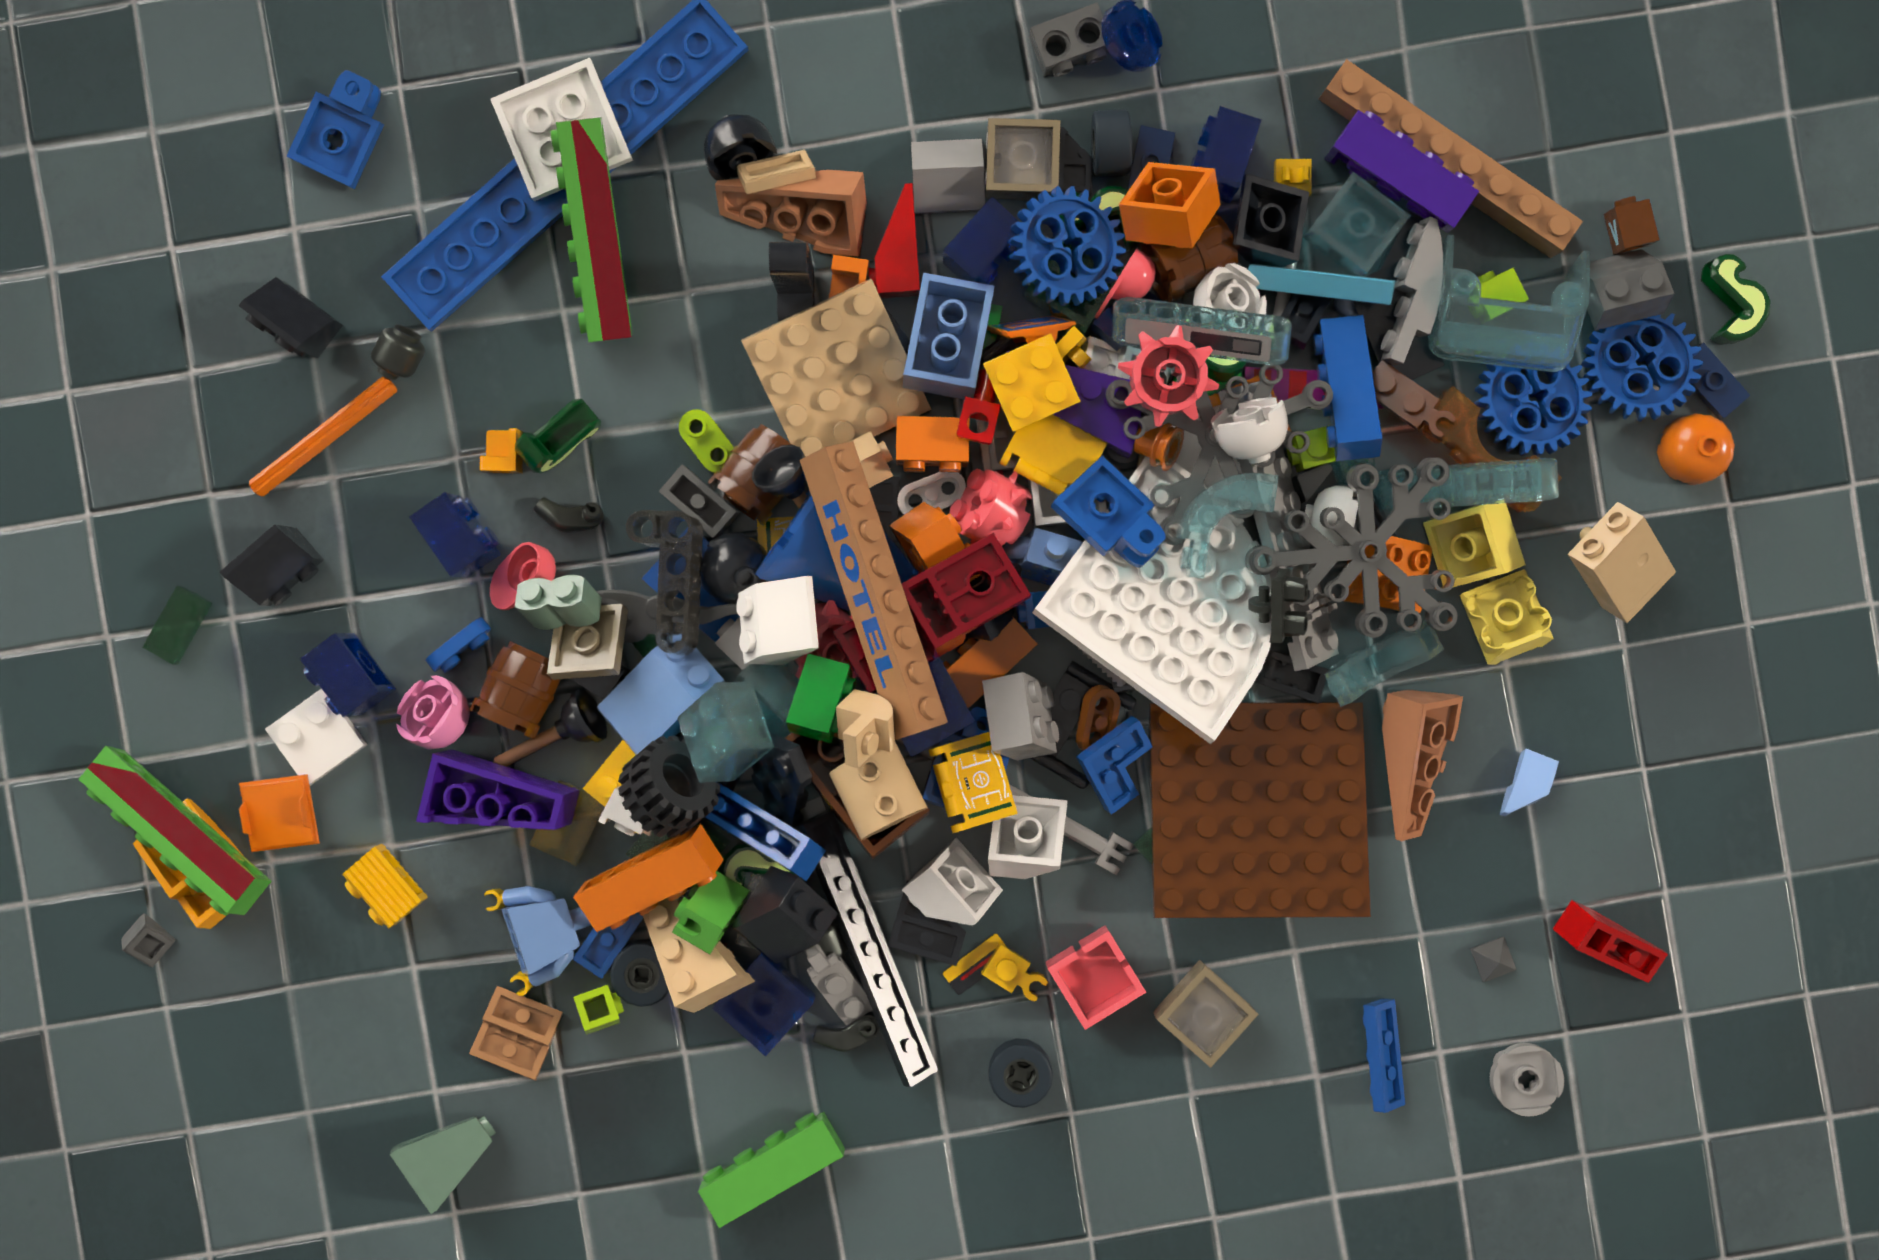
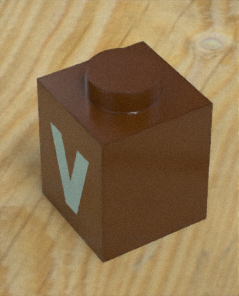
M1635 196L1620 199L1614 202V208L1603 214L1613 255L1648 247L1660 240L1650 199L1636 201Z

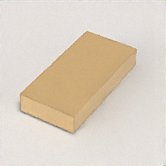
M805 150L737 166L738 177L746 194L816 178L815 167Z

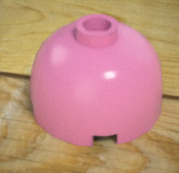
M435 675L431 676L433 680H429L426 683L422 680L414 683L404 694L397 710V714L401 715V726L396 723L398 732L404 739L426 749L445 748L454 743L463 734L470 716L469 704L462 691L446 678Z

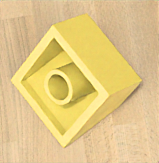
M1504 497L1451 513L1442 520L1432 519L1423 522L1437 569L1452 573L1455 579L1453 587L1505 574L1526 565ZM1442 574L1440 575V578L1442 581V585L1444 586L1447 582L1446 576Z

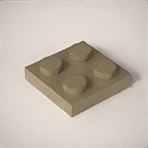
M623 604L601 605L598 622L583 627L564 624L553 629L547 674L553 680L620 675L628 609Z

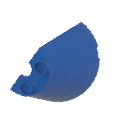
M808 489L805 501L784 534L771 547L755 575L769 582L812 576L815 599L826 603L828 600H833L837 607L850 611L810 490ZM883 529L902 584L918 575L919 571L913 567Z

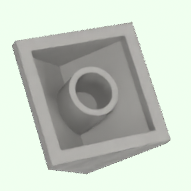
M982 139L911 142L915 214L985 211Z

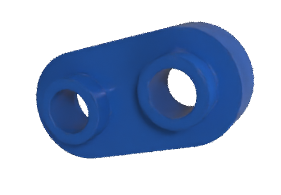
M483 617L478 618L431 653L425 661L434 672L440 669L444 673L450 671L462 661L459 655L468 648L472 651L477 650L490 639L487 633L491 630V627Z

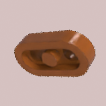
M1094 686L1086 692L1083 698L1076 733V743L1082 751L1117 726L1120 698L1115 691L1107 686ZM1101 698L1099 705L1095 706L1096 702ZM1095 731L1093 738L1089 740L1090 734Z

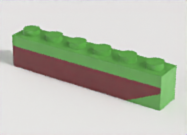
M602 117L556 122L557 130H551V140L554 153L560 152L562 167H556L559 189H566L568 204H562L564 225L571 226L573 240L567 241L570 262H577L579 276L573 277L575 298H582L584 312L578 313L581 334L587 333L588 342L630 338L633 332Z
M105 746L78 779L88 788L86 793L90 798L100 804H106L113 811L110 815L117 822L124 826H131L137 832L135 838L149 848H155L161 853L160 860L169 868L181 871L186 876L185 883L199 893L204 892L212 900L209 904L219 913L226 916L228 914L245 915L272 882L125 750Z

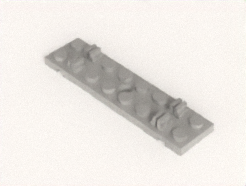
M1259 382L1248 384V392L1239 399L1238 404L1252 399ZM1243 386L1231 388V391L1234 394H1241ZM1225 390L1218 392L1221 403L1226 394ZM1237 404L1236 409H1235L1234 412H1236L1237 410H1239L1238 404ZM1282 444L1275 450L1276 457L1274 462L1267 467L1251 464L1248 459H1237V462L1240 463L1246 489L1251 491L1257 499V508L1253 515L1262 546L1269 547L1274 552L1310 549L1309 543L1297 532L1289 531L1284 524V518L1288 512L1292 510L1300 511L1301 501L1294 490L1291 479V464L1285 457ZM1296 514L1292 517L1291 524L1294 528H1298L1302 523L1300 515ZM1264 554V555H1265L1266 562H1267V564H1268V562H1269L1268 556H1267L1266 554ZM1314 564L1276 567L1270 573V577L1272 580V578L1277 577V570L1279 568L1290 569L1291 577L1304 578ZM1320 583L1313 590L1314 596L1309 604L1298 605L1290 602V611L1307 612L1308 629L1305 635L1292 636L1293 642L1287 644L1294 671L1308 669L1339 654L1337 648L1338 637L1332 629L1328 615L1331 611L1337 609L1338 606L1337 603L1325 604L1331 600L1322 593Z

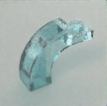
M1265 473L1234 475L1211 484L1193 499L1180 520L1176 534L1178 539L1190 540L1189 547L1184 546L1181 555L1180 567L1186 569L1185 577L1204 579L1210 536L1216 524L1224 516L1237 510L1261 513L1274 512L1279 475Z
M1424 619L1417 630L1410 632L1401 629L1337 662L1324 675L1328 681V688L1331 694L1336 697L1341 707L1353 702L1384 680L1430 661L1442 652L1444 648L1435 630L1429 627Z

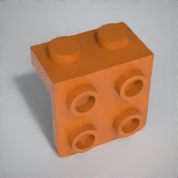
M1391 536L1385 543L1387 548L1386 557L1405 574L1415 576L1429 573L1432 557L1430 545ZM1370 544L1365 548V555L1367 558L1372 557L1375 549ZM1378 570L1380 607L1399 611L1398 587ZM1362 571L1350 584L1349 594L1344 602L1364 604ZM1415 603V611L1420 613L1422 608Z

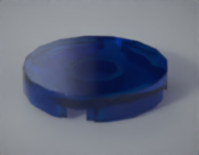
M1132 0L1119 1L1105 12L1101 22L1105 46L1112 58L1124 69L1132 72L1145 71L1157 63L1161 57L1159 48L1163 46L1158 23L1144 7L1139 9L1134 4L1137 2Z

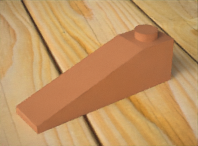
M840 170L815 171V179L746 194L740 179L718 180L715 183L719 213L721 216L756 229L766 227L783 233L782 238L792 242L795 238L807 241V243L814 245L813 250L824 254L858 257L861 251L867 204L863 172Z
M1417 690L1387 693V699L1383 705L1382 732L1396 840L1405 841L1422 836L1435 798V793L1431 787L1438 773H1443L1447 762L1441 760L1447 740L1454 742L1457 734L1463 696Z

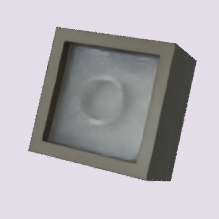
M988 118L985 199L1031 200L1034 198L1038 200V195L1044 190L1051 196V191L1059 186L1060 120Z
M1201 960L1192 967L1153 1011L1156 1019L1210 1068L1259 1015L1247 1001Z

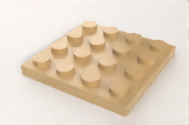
M872 279L866 280L741 340L790 443L800 447L806 457L826 446L850 442L870 431L873 437L897 426V416H919L931 410L924 392L903 388V374L907 355Z

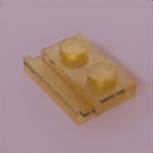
M559 780L558 783L580 790L572 824L556 830L536 829L529 845L577 866L604 810V806L585 790Z

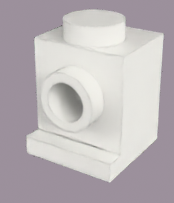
M619 787L615 788L598 821L606 824L613 820L616 822L614 827L617 830L630 836H634L635 832L640 835L644 833L650 836L653 830L647 832L641 828L642 824L639 821L635 823L631 819V812L629 809L625 810L622 804L625 800L624 797L619 796Z

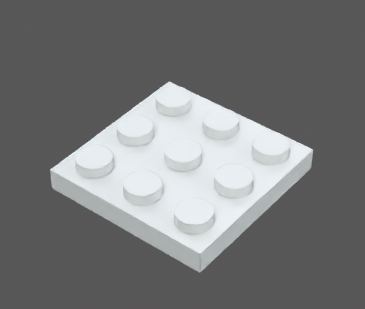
M590 58L491 98L495 112L533 201L563 190L559 189L556 167H562L560 152L554 153L551 140V130H557L556 122L602 117L609 170L633 161Z

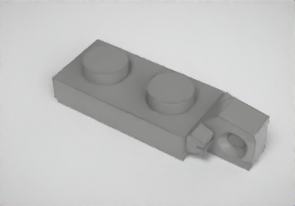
M818 944L804 950L808 956V961L812 965L807 969L811 981L846 1027L872 1011L862 984L842 957L837 956L834 952L826 956Z

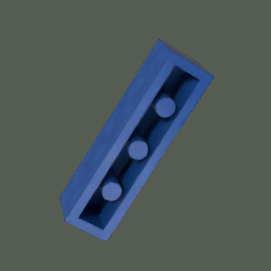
M1363 315L1320 319L1319 334H1313L1315 356L1321 355L1322 364L1317 365L1318 380L1327 382L1333 391L1331 403L1322 409L1323 416H1330L1331 426H1326L1328 448L1335 449L1336 461L1380 457L1382 432Z
M718 783L720 785V793L717 794L719 798L718 803L705 819L807 882L826 850L809 837Z

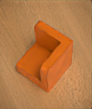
M833 255L829 298L868 280L869 260Z

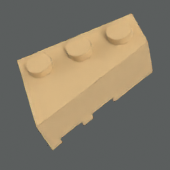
M679 897L674 901H669L666 898L658 902V906L652 911L643 915L674 1007L695 1013L755 982L750 974L743 970L735 960L733 953L721 941L718 942L709 955L672 933L679 921L673 915L683 898Z

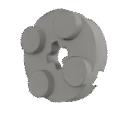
M1517 1043L1495 1054L1490 1070V1086L1494 1096L1507 1109L1521 1116H1537L1547 1112L1556 1097L1559 1098L1562 1094L1564 1074L1560 1063L1546 1049L1532 1043ZM1528 1070L1529 1074L1535 1075V1080L1530 1081L1529 1088H1524L1523 1084L1518 1082V1078L1522 1076L1524 1071Z

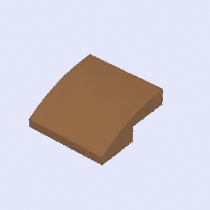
M497 986L483 1016L484 1021L469 1054L536 1081L563 1012L527 997L518 996L512 991Z

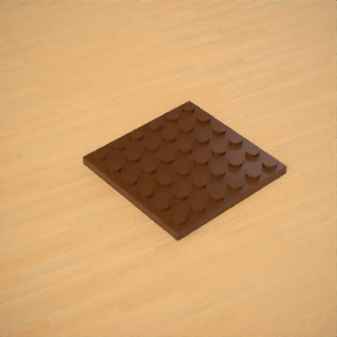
M1363 702L1319 704L1240 703L1216 740L1211 744L1157 704H1149V736L1153 746L1150 749L1153 918L1371 917Z

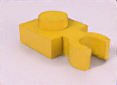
M1001 942L981 971L983 976L1010 993L1014 991L1017 985L1020 986L1025 997L1031 1001H1037L1038 996L1029 990L1030 984L1034 981H1039L1045 986L1048 984L1043 974L1027 972L1031 964L1029 960Z

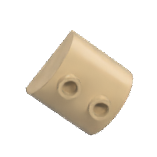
M896 742L891 752L877 749L859 768L843 763L829 773L861 841L928 809Z

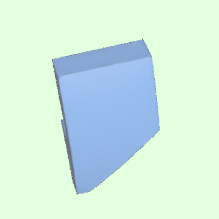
M1529 749L1523 750L1519 756L1513 783L1506 788L1500 815L1505 817L1549 795L1559 761Z

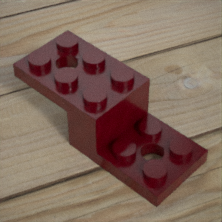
M994 533L902 583L928 663L963 644L967 633L1030 599L1031 596ZM977 574L986 576L990 581V588L984 592L973 590L970 586L971 577ZM852 620L834 630L833 636L866 692L874 694L877 690L854 621Z

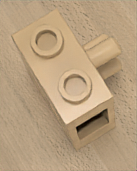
M1619 502L1593 528H1583L1580 532V539L1582 540L1568 553V556L1600 606L1626 623L1676 573L1645 517Z

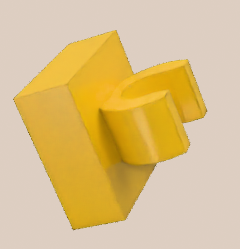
M1276 159L1274 161V182L1308 191L1310 197L1312 194V159Z
M1075 326L1067 332L1056 346L1064 364L1071 359L1083 369L1092 359L1080 348L1087 341V338Z

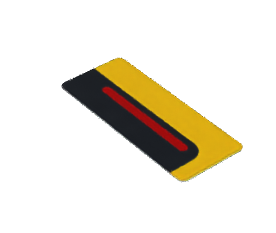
M994 934L960 959L957 966L952 965L943 972V976L958 995H961L985 977L981 971L1000 942L1004 944L998 934Z

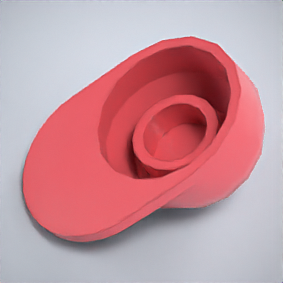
M1139 249L1135 250L1096 313V319L1101 315L1111 298L1122 302H1133L1148 293L1155 281L1156 275L1155 263L1150 256Z
M532 542L521 543L501 562L493 574L490 584L492 604L497 609L509 610L515 606L519 583L533 578L554 580L556 565L551 552Z

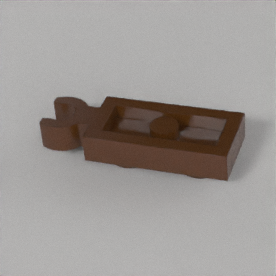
M1384 360L1372 372L1377 403L1418 432L1426 424L1429 426L1432 436L1437 440L1443 441L1445 434L1437 429V425L1441 421H1448L1453 426L1457 424V420L1451 412L1436 410L1441 404L1440 399Z

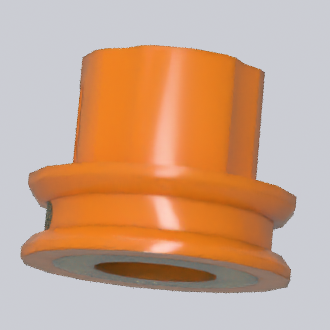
M1169 423L1149 430L1142 437L1134 441V452L1149 457L1151 466L1157 467L1160 465L1163 471H1168L1176 462L1181 451L1184 430L1178 427L1173 428V425ZM1141 427L1139 428L1136 435H1138L1141 432Z

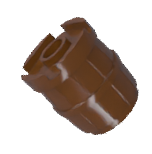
M1217 214L1213 216L1193 248H1177L1175 246L1138 242V249L1150 256L1155 263L1156 275L1151 288L1162 302L1168 300L1167 304L1182 299L1184 294L1194 291L1204 276L1218 266L1225 267L1228 263H1238V252L1232 246L1233 235L1224 220Z
M760 424L757 429L752 428L740 443L733 448L719 472L716 471L707 484L714 491L717 488L725 493L722 498L752 520L757 518L759 523L764 526L773 514L771 511L784 496L777 497L759 490L752 480V472L757 462L765 454L774 448L792 444L770 428Z
M510 641L507 647H502L493 665L489 667L480 695L474 698L469 710L477 712L478 715L508 729L518 730L524 733L525 736L535 739L540 729L538 724L554 699L560 679L553 680L547 674L548 658Z

